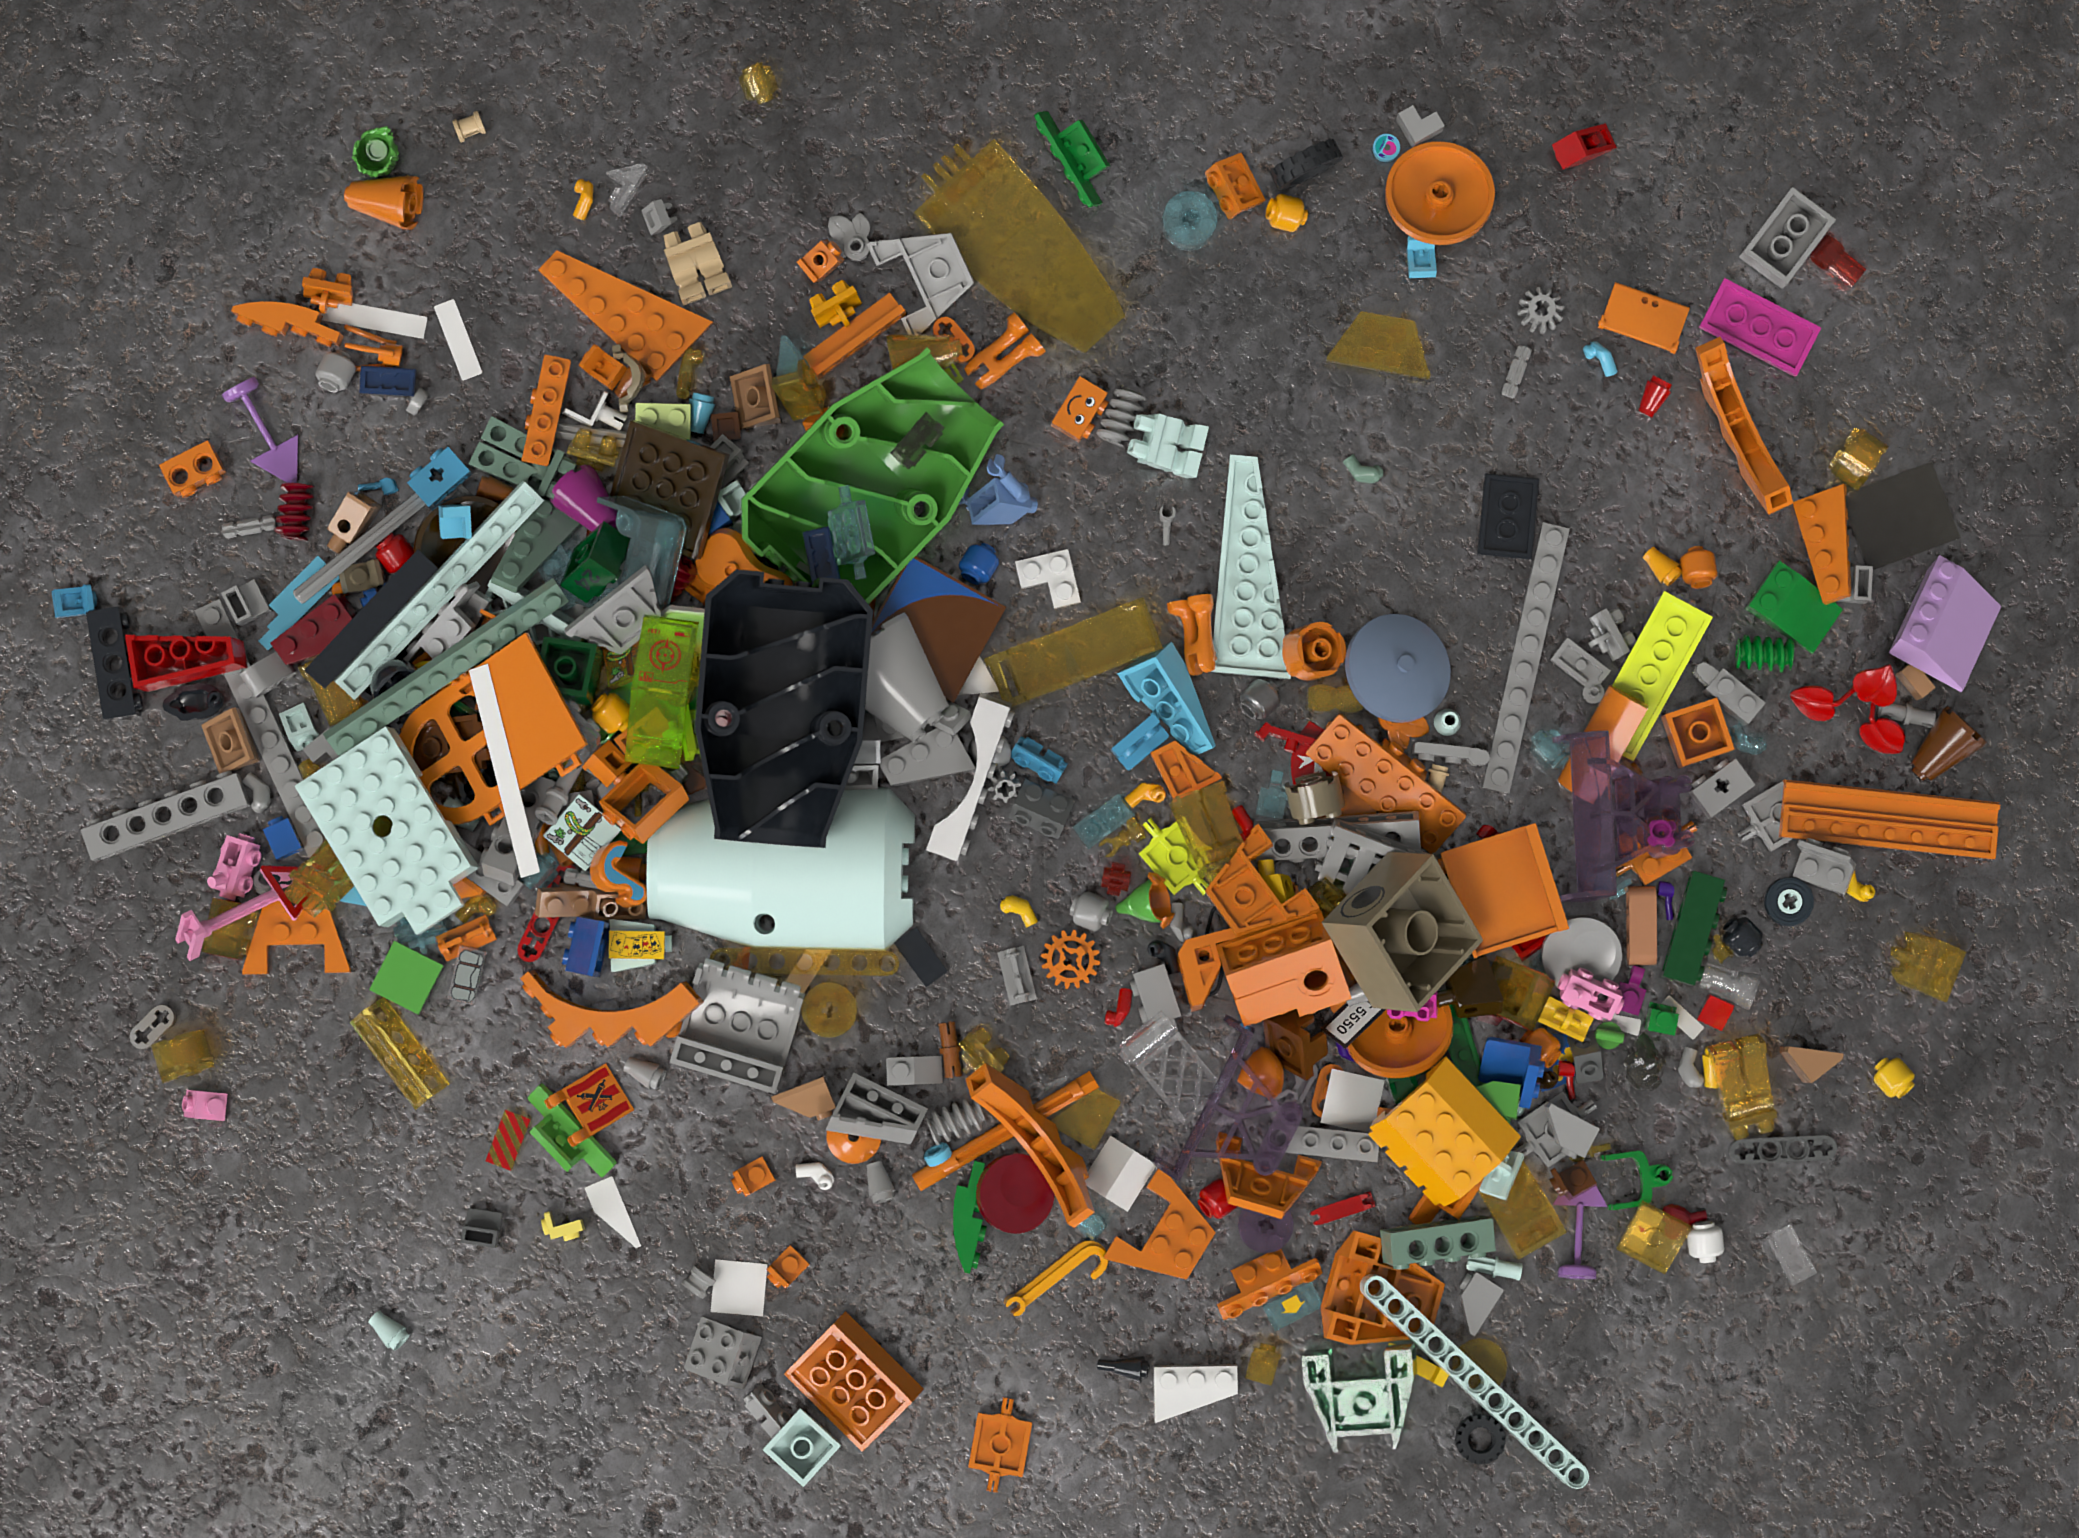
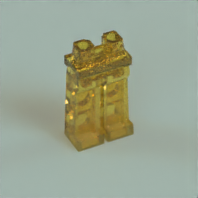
M1224 781L1176 796L1169 803L1194 862L1199 869L1197 872L1199 878H1206L1209 885L1224 865L1228 864L1235 855L1241 843L1244 842L1239 834L1225 794L1227 789Z
M326 839L309 860L304 861L297 871L293 869L288 875L292 883L284 893L295 905L305 896H308L309 898L302 906L307 913L315 918L324 909L332 912L337 907L334 903L340 901L354 887V884Z
M1759 1033L1734 1039L1735 1045L1730 1040L1707 1046L1723 1110L1722 1118L1735 1140L1747 1138L1749 1136L1747 1125L1755 1123L1759 1133L1772 1132L1774 1130V1119L1778 1118L1777 1111L1774 1109L1766 1060V1042Z

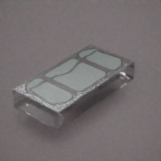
M464 945L459 946L447 999L474 1005L486 950Z

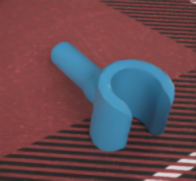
M383 478L375 483L358 484L359 491L382 488L384 495H390L398 491L396 481L391 478Z

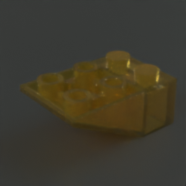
M1524 1160L1506 1200L1482 1193L1480 1189L1478 1190L1480 1197L1515 1259L1519 1260L1567 1233Z

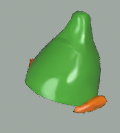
M1148 872L1149 880L1136 887L1126 899L1117 903L1115 908L1119 914H1127L1144 921L1160 923V926L1164 929L1175 916V913H1171L1170 895L1164 884L1167 880L1157 873Z

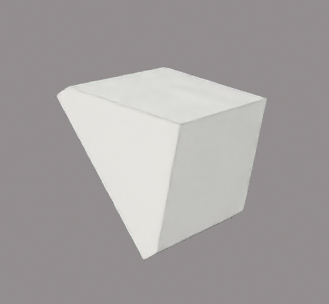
M1110 1136L1088 1170L1089 1178L1085 1180L1086 1186L1128 1212L1157 1165Z

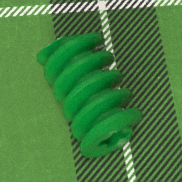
M1743 635L1741 641L1739 638L1737 639L1735 650L1736 669H1739L1742 661H1745L1747 670H1750L1753 662H1756L1758 671H1761L1764 663H1767L1769 672H1772L1775 664H1778L1780 673H1783L1786 665H1789L1790 671L1792 670L1794 659V642L1792 639H1787L1784 645L1781 638H1776L1773 644L1770 637H1765L1763 643L1759 636H1754L1752 642L1749 635Z

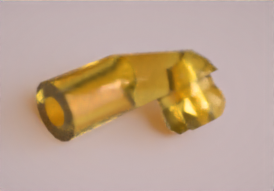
M487 896L471 897L467 900L465 906L457 911L455 916L465 924L474 913H485L487 916L494 914L497 906Z

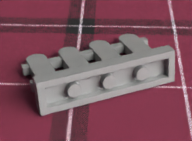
M1334 818L1331 825V836H1334V838H1327L1325 845L1329 846L1328 852L1322 864L1317 862L1315 871L1319 872L1318 882L1321 886H1331L1335 878L1344 881L1343 890L1348 895L1367 875L1371 863L1377 864L1382 859L1376 856V853L1383 856L1388 852L1429 853ZM1350 843L1360 846L1359 849L1350 846ZM1346 853L1355 856L1348 874L1339 871Z

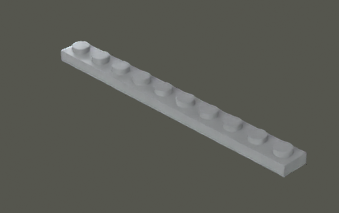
M1542 523L1489 754L1490 759L1483 780V789L1505 794L1510 793L1570 528Z
M220 599L194 610L206 636H228L239 639ZM246 655L247 666L250 667L251 664H250L249 659H248V657H247V655ZM247 668L224 673L308 857L312 858L331 849L330 844L295 788V785L303 781L304 778L265 694L255 698L244 683L240 674Z

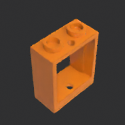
M645 757L599 803L604 810L602 816L612 826L615 824L619 825L620 830L630 840L635 838L643 844L690 799L681 783ZM649 783H652L665 793L666 796L642 819L634 824L623 816L620 811Z

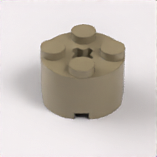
M1325 771L1311 773L1295 778L1296 784L1290 786L1289 782L1284 785L1292 818L1298 819L1300 825L1312 823L1316 817L1326 815V818L1342 815L1341 809L1345 806V800L1338 772L1332 771L1333 776H1326Z

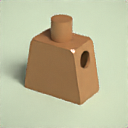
M361 491L348 492L327 528L333 533L327 547L338 554L341 553L347 543L352 544L366 532L382 505ZM347 522L350 523V530L347 528Z

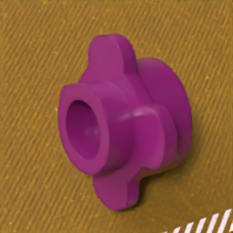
M1653 820L1650 822V836L1647 839L1649 845L1656 846L1659 844L1671 847L1675 844V839L1673 838L1674 831L1677 828L1675 822H1667L1665 820ZM1662 831L1665 833L1663 836L1659 835Z

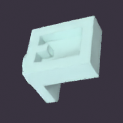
M304 702L279 714L287 737L296 751H301L320 735L315 729Z

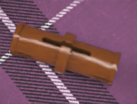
M956 1021L947 1022L948 1033L946 1023H938L942 1046L939 1048L940 1054H943L945 1078H953L952 1066L954 1076L960 1077L962 1076L959 1059L961 1045L957 1043Z

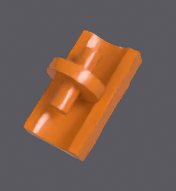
M312 268L309 276L303 277V297L311 298V304L319 305L320 313L326 314L328 307L338 308L339 304L352 306L353 291L350 274L338 273L334 283L326 281V271Z

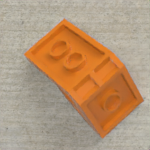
M1231 928L1187 939L1178 952L1177 959L1191 1012L1202 1010L1220 972L1221 962L1216 945L1237 938ZM1207 956L1209 959L1201 961L1199 957Z

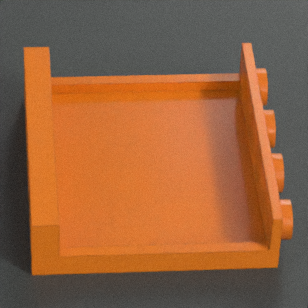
M1536 823L1440 852L1442 858L1437 859L1438 864L1444 874H1447L1451 886L1483 939L1481 944L1472 952L1473 958L1569 929Z

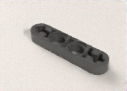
M1826 1135L1748 1138L1733 1141L1729 1146L1728 1153L1732 1161L1740 1164L1816 1161L1831 1159L1837 1152V1144L1832 1137ZM1807 1140H1812L1811 1145H1821L1822 1140H1825V1143L1831 1146V1150H1827L1824 1156L1822 1151H1811L1813 1156L1808 1157L1810 1147ZM1793 1141L1801 1142L1804 1147L1802 1155L1798 1157L1792 1156L1789 1152V1146ZM1753 1142H1757L1756 1154L1758 1159H1753V1153L1744 1154V1159H1740V1155L1734 1152L1741 1143H1743L1744 1148H1754ZM1767 1142L1773 1143L1777 1149L1775 1156L1772 1158H1766L1761 1151L1762 1146Z

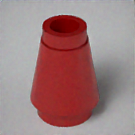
M1653 375L1650 381L1647 380L1638 411L1653 418L1654 414L1672 393L1670 392L1672 384Z

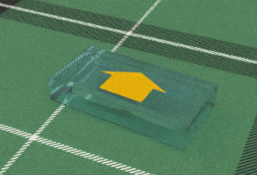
M1309 1282L1262 1306L1276 1332L1320 1309L1322 1302L1312 1282Z

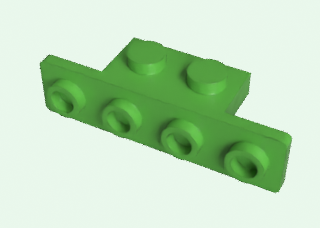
M541 1083L527 1098L545 1117L531 1129V1135L566 1172L580 1160L584 1159L600 1177H604L616 1165L615 1159L593 1136L574 1147L569 1144L567 1138L583 1127L562 1103L552 1109L547 1108L544 1100L553 1093Z

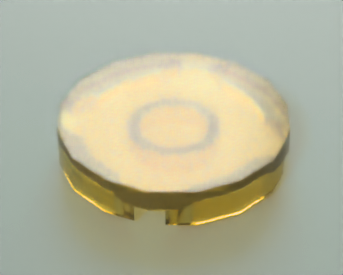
M1482 1338L1467 1340L1459 1349L1500 1386L1506 1377L1507 1371L1506 1357L1501 1348L1492 1341ZM1458 1355L1453 1356L1452 1370L1460 1365ZM1474 1374L1469 1378L1468 1384L1470 1388H1476L1480 1384L1478 1374Z

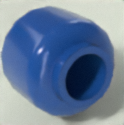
M986 543L970 545L959 562L962 578L974 585L987 583L999 565V559L994 554L996 552L995 549Z

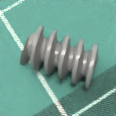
M1121 386L1122 389H1115L1113 393L1118 399H1111L1109 402L1110 406L1114 409H1106L1105 415L1109 419L1101 420L1100 424L1105 429H1098L1096 434L1101 439L1124 448L1121 441H1130L1131 439L1125 434V431L1135 430L1129 423L1130 421H1135L1136 415L1134 411H1143L1144 409L1138 404V401H1147L1148 398L1135 390Z
M964 1099L962 1109L956 1103H953L951 1113L944 1106L942 1107V1116H939L933 1110L931 1111V1120L927 1117L926 1120L936 1145H941V1136L949 1142L951 1141L952 1132L957 1138H961L962 1129L968 1134H972V1125L981 1131L982 1122L985 1121L980 1104L973 1100V1105H970Z

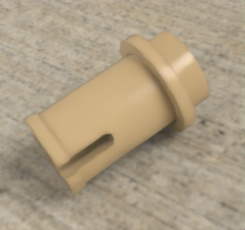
M1432 764V768L1428 769L1430 772L1428 783L1442 794L1446 776H1449V773H1447L1448 768Z

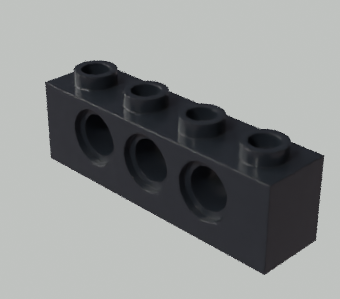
M119 606L86 612L103 720L110 722L139 717L140 709H143V700L141 693H137L136 688L133 687L125 638L127 629L130 628L129 615ZM116 630L118 634L117 640L112 644H108L105 639L107 632ZM119 656L122 660V666L117 671H112L110 661L114 657ZM124 683L126 694L121 698H117L114 694V689L118 684Z

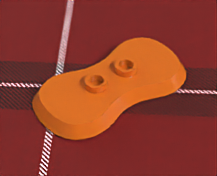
M722 528L713 532L706 540L702 558L695 559L698 578L711 590L736 569L764 572L763 583L768 579L785 580L784 585L792 586L793 583L785 573L761 563L743 541L742 535L733 529Z

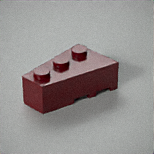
M334 594L270 642V644L285 665H295L316 658L357 615V612L343 594Z

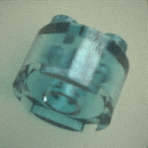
M1185 191L1175 195L1168 201L1163 212L1162 230L1166 239L1171 244L1187 251L1197 250L1205 246L1214 235L1217 225V211L1212 201L1204 193ZM1186 216L1196 219L1193 226H1189L1188 222L1183 223Z

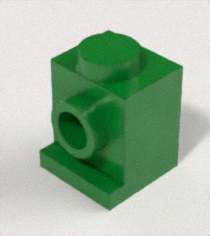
M1649 1002L1644 1029L1675 1036L1679 1014L1676 1013L1677 1007Z

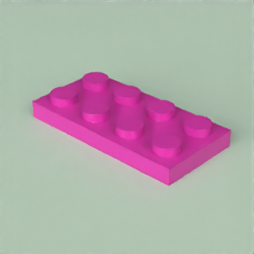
M1726 278L1721 282L1698 327L1716 337H1721L1722 340L1794 377L1798 375L1821 330V327Z

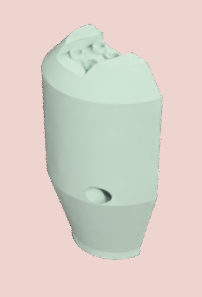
M889 787L844 790L826 837V848L714 839L715 827L709 798L684 804L648 839L647 907L650 920H664L754 949L883 952L892 946L913 925L914 897H903V893L908 892V876H903V865L909 864V848H904V843H915V814ZM767 914L773 917L775 924L771 930H765L761 927L760 918L763 915Z

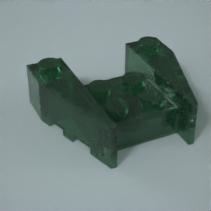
M1415 1344L1387 1345L1384 1350L1386 1375L1335 1378L1333 1349L1306 1350L1301 1356L1304 1386L1307 1393L1310 1394L1314 1409L1320 1417L1333 1452H1338L1341 1448V1437L1391 1434L1393 1449H1397L1401 1442L1417 1375Z

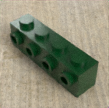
M1697 871L1690 872L1660 977L1689 986H1695L1696 981H1701L1705 966L1701 965L1704 955L1708 956L1712 945V940L1708 939L1711 928L1716 929L1720 914L1716 913L1719 902H1724L1728 887H1724V879Z

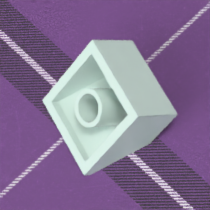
M799 1408L762 1450L804 1487L839 1449L841 1444L822 1425Z

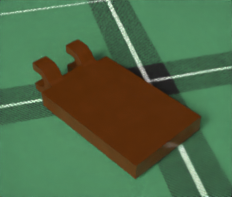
M480 714L451 717L465 741L483 730ZM429 720L423 726L415 741L413 759L420 771H424L446 756L450 751V746L435 720ZM488 745L479 750L474 756L479 770L487 769L486 761L491 760ZM456 766L446 774L461 773L463 770L460 766Z

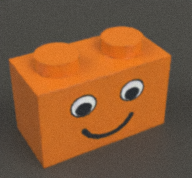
M1079 376L1051 422V426L1078 443L1082 437L1088 439L1095 427L1092 424L1096 414L1102 416L1109 404L1106 400L1108 393Z

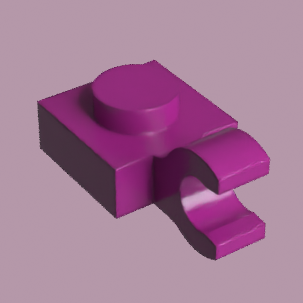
M1632 966L1628 982L1619 981L1618 989L1621 990L1622 999H1624L1621 1011L1639 1016L1646 989L1639 988L1645 969Z

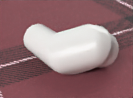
M822 1163L796 1164L797 1178L812 1177L822 1190H828L832 1187L834 1182L833 1175Z

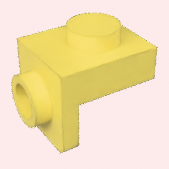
M552 1211L545 1212V1218L541 1219L544 1234H550L551 1239L563 1236L564 1241L580 1237L579 1231L585 1230L583 1219L556 1226Z

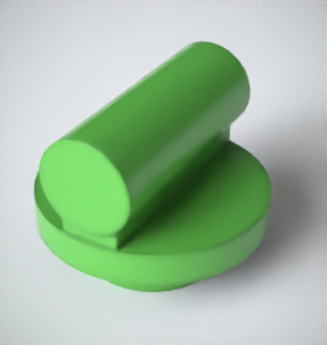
M1604 1022L1596 1028L1595 1038L1600 1047L1613 1049L1620 1043H1623L1624 1033L1617 1024Z

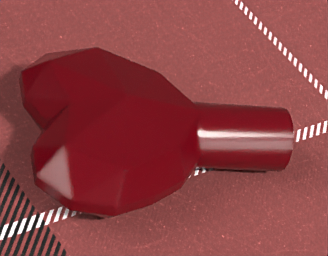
M1668 1204L1661 1211V1214H1663L1662 1219L1666 1222L1664 1228L1665 1235L1670 1239H1679L1685 1235L1692 1223L1708 1221L1706 1210L1690 1213L1680 1205Z

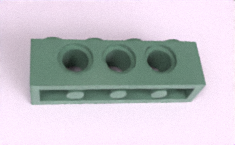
M1484 1215L1380 1230L1383 1263L1391 1265L1393 1269L1397 1270L1410 1268L1409 1264L1418 1262L1420 1266L1434 1265L1435 1260L1444 1259L1445 1262L1460 1261L1461 1256L1470 1255V1258L1486 1257V1252L1496 1251L1493 1218ZM1466 1233L1467 1241L1461 1246L1460 1239ZM1441 1237V1246L1435 1249V1241ZM1415 1241L1416 1248L1412 1253H1410L1409 1245L1411 1244V1242Z

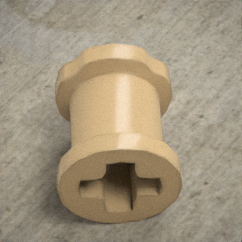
M474 111L472 116L459 121L457 119L452 120L461 143L467 137L478 133H486L478 111Z

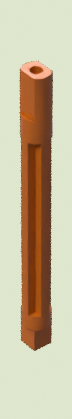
M1088 1071L1066 1084V1086L1033 1104L1034 1110L1044 1117H1048L1096 1090L1099 1086L1091 1072ZM1000 1123L952 1151L951 1157L945 1162L934 1167L927 1165L913 1173L912 1177L920 1191L1014 1136Z

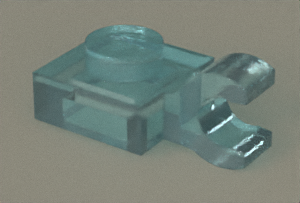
M1272 770L1269 789L1260 787L1256 815L1283 820L1287 795L1286 792L1280 791L1284 772Z

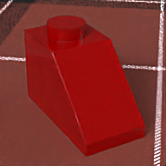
M1606 123L1575 131L1552 144L1556 159L1561 164L1562 169L1578 166L1617 148Z

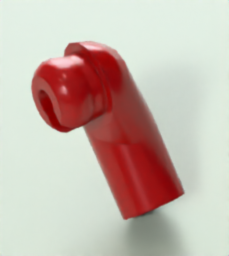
M1243 805L1237 806L1231 811L1242 830V833L1235 836L1239 846L1242 842H1245L1254 828V823Z
M1119 989L1116 1012L1112 1010L1106 1011L1104 1021L1106 1025L1118 1027L1129 1014L1133 994L1131 989Z

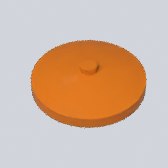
M1428 142L1406 151L1393 164L1385 188L1387 209L1396 225L1410 237L1433 245L1458 243L1476 234L1487 222L1495 198L1493 178L1485 163L1467 148L1449 142Z
M1449 1005L1437 1007V1018H1430L1428 1021H1418L1414 1016L1391 1019L1387 1015L1386 1009L1347 1047V1050L1360 1067L1381 1077L1405 1078L1420 1074L1434 1066L1449 1048L1453 1036V1019Z

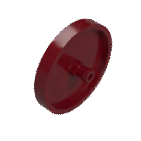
M1021 1153L1004 1154L991 1161L981 1173L976 1189L977 1205L983 1218L992 1227L1012 1234L1025 1233L1038 1227L1049 1215L1055 1196L1052 1188L1031 1156Z

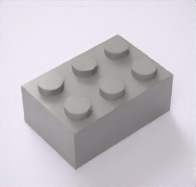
M1792 187L1739 258L1783 289L1836 219Z

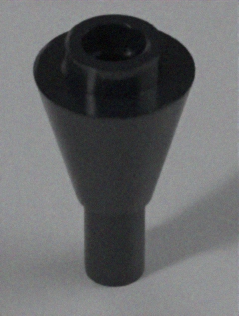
M1144 1356L1117 1359L1116 1361L1098 1359L1097 1370L1115 1372V1374L1142 1383L1143 1378L1148 1377L1149 1362H1145Z

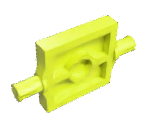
M1152 818L1148 819V823L1145 822L1142 826L1146 828L1153 838L1149 845L1138 853L1139 856L1154 873L1167 880L1164 884L1173 895L1184 886L1192 883L1202 895H1205L1204 888L1207 889L1209 885L1201 875L1205 868L1216 859L1181 818L1170 827L1162 830Z

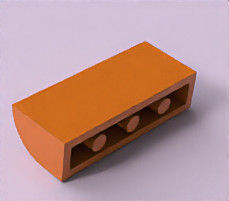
M1609 685L1558 777V782L1576 795L1596 804L1646 714L1649 705Z

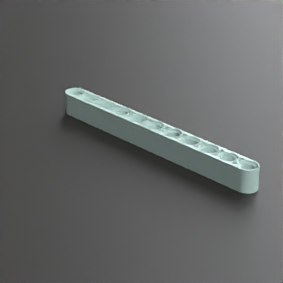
M1368 1274L1362 1278L1360 1282L1361 1293L1557 1478L1574 1489L1583 1488L1587 1484L1589 1473L1586 1467L1387 1280L1376 1274ZM1378 1280L1380 1290L1378 1293L1371 1295L1368 1291V1285L1371 1281ZM1392 1299L1400 1301V1309L1396 1313H1390L1388 1310V1304ZM1417 1317L1420 1320V1328L1416 1332H1410L1408 1323L1412 1318ZM1438 1336L1440 1346L1437 1350L1431 1351L1428 1347V1342L1432 1337ZM1454 1355H1458L1460 1365L1458 1368L1451 1370L1448 1365L1449 1359ZM1474 1374H1478L1480 1384L1476 1388H1470L1468 1384L1469 1378ZM1498 1393L1500 1395L1499 1404L1495 1407H1490L1488 1403L1490 1395ZM1513 1412H1518L1520 1414V1421L1518 1424L1511 1426L1508 1421L1509 1416ZM1537 1430L1540 1433V1439L1536 1444L1531 1445L1528 1440L1529 1435L1532 1431ZM1554 1449H1558L1560 1452L1559 1460L1555 1463H1550L1548 1459L1549 1453ZM1574 1468H1578L1580 1472L1579 1478L1574 1482H1570L1568 1478L1569 1472Z

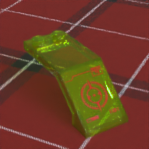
M644 614L631 688L625 762L680 769L687 697L694 654L697 647L699 622Z

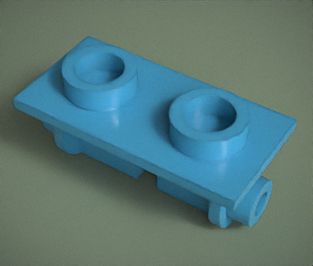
M1021 736L1012 750L1011 758L1018 765L1028 767L1038 773L1042 779L1057 784L1068 765L1064 761L1065 758L1049 749L1043 757L1039 754L1043 748L1041 744L1029 737L1025 739Z

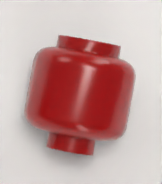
M390 533L375 546L378 549L375 553L376 559L391 574L396 573L414 554V547L402 534L394 535Z
M1222 1178L1213 1180L1199 1192L1200 1199L1198 1200V1205L1209 1218L1222 1219L1238 1207L1228 1204Z

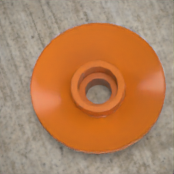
M827 1131V1144L830 1151L839 1160L850 1164L862 1163L870 1159L877 1152L881 1143V1139L859 1136L857 1141L852 1142L848 1138L849 1134Z

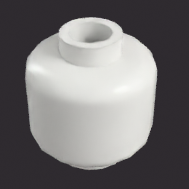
M1713 1221L1692 1224L1693 1228L1687 1232L1689 1254L1694 1258H1699L1700 1263L1715 1262L1716 1256L1721 1255L1725 1249L1722 1229L1716 1226Z

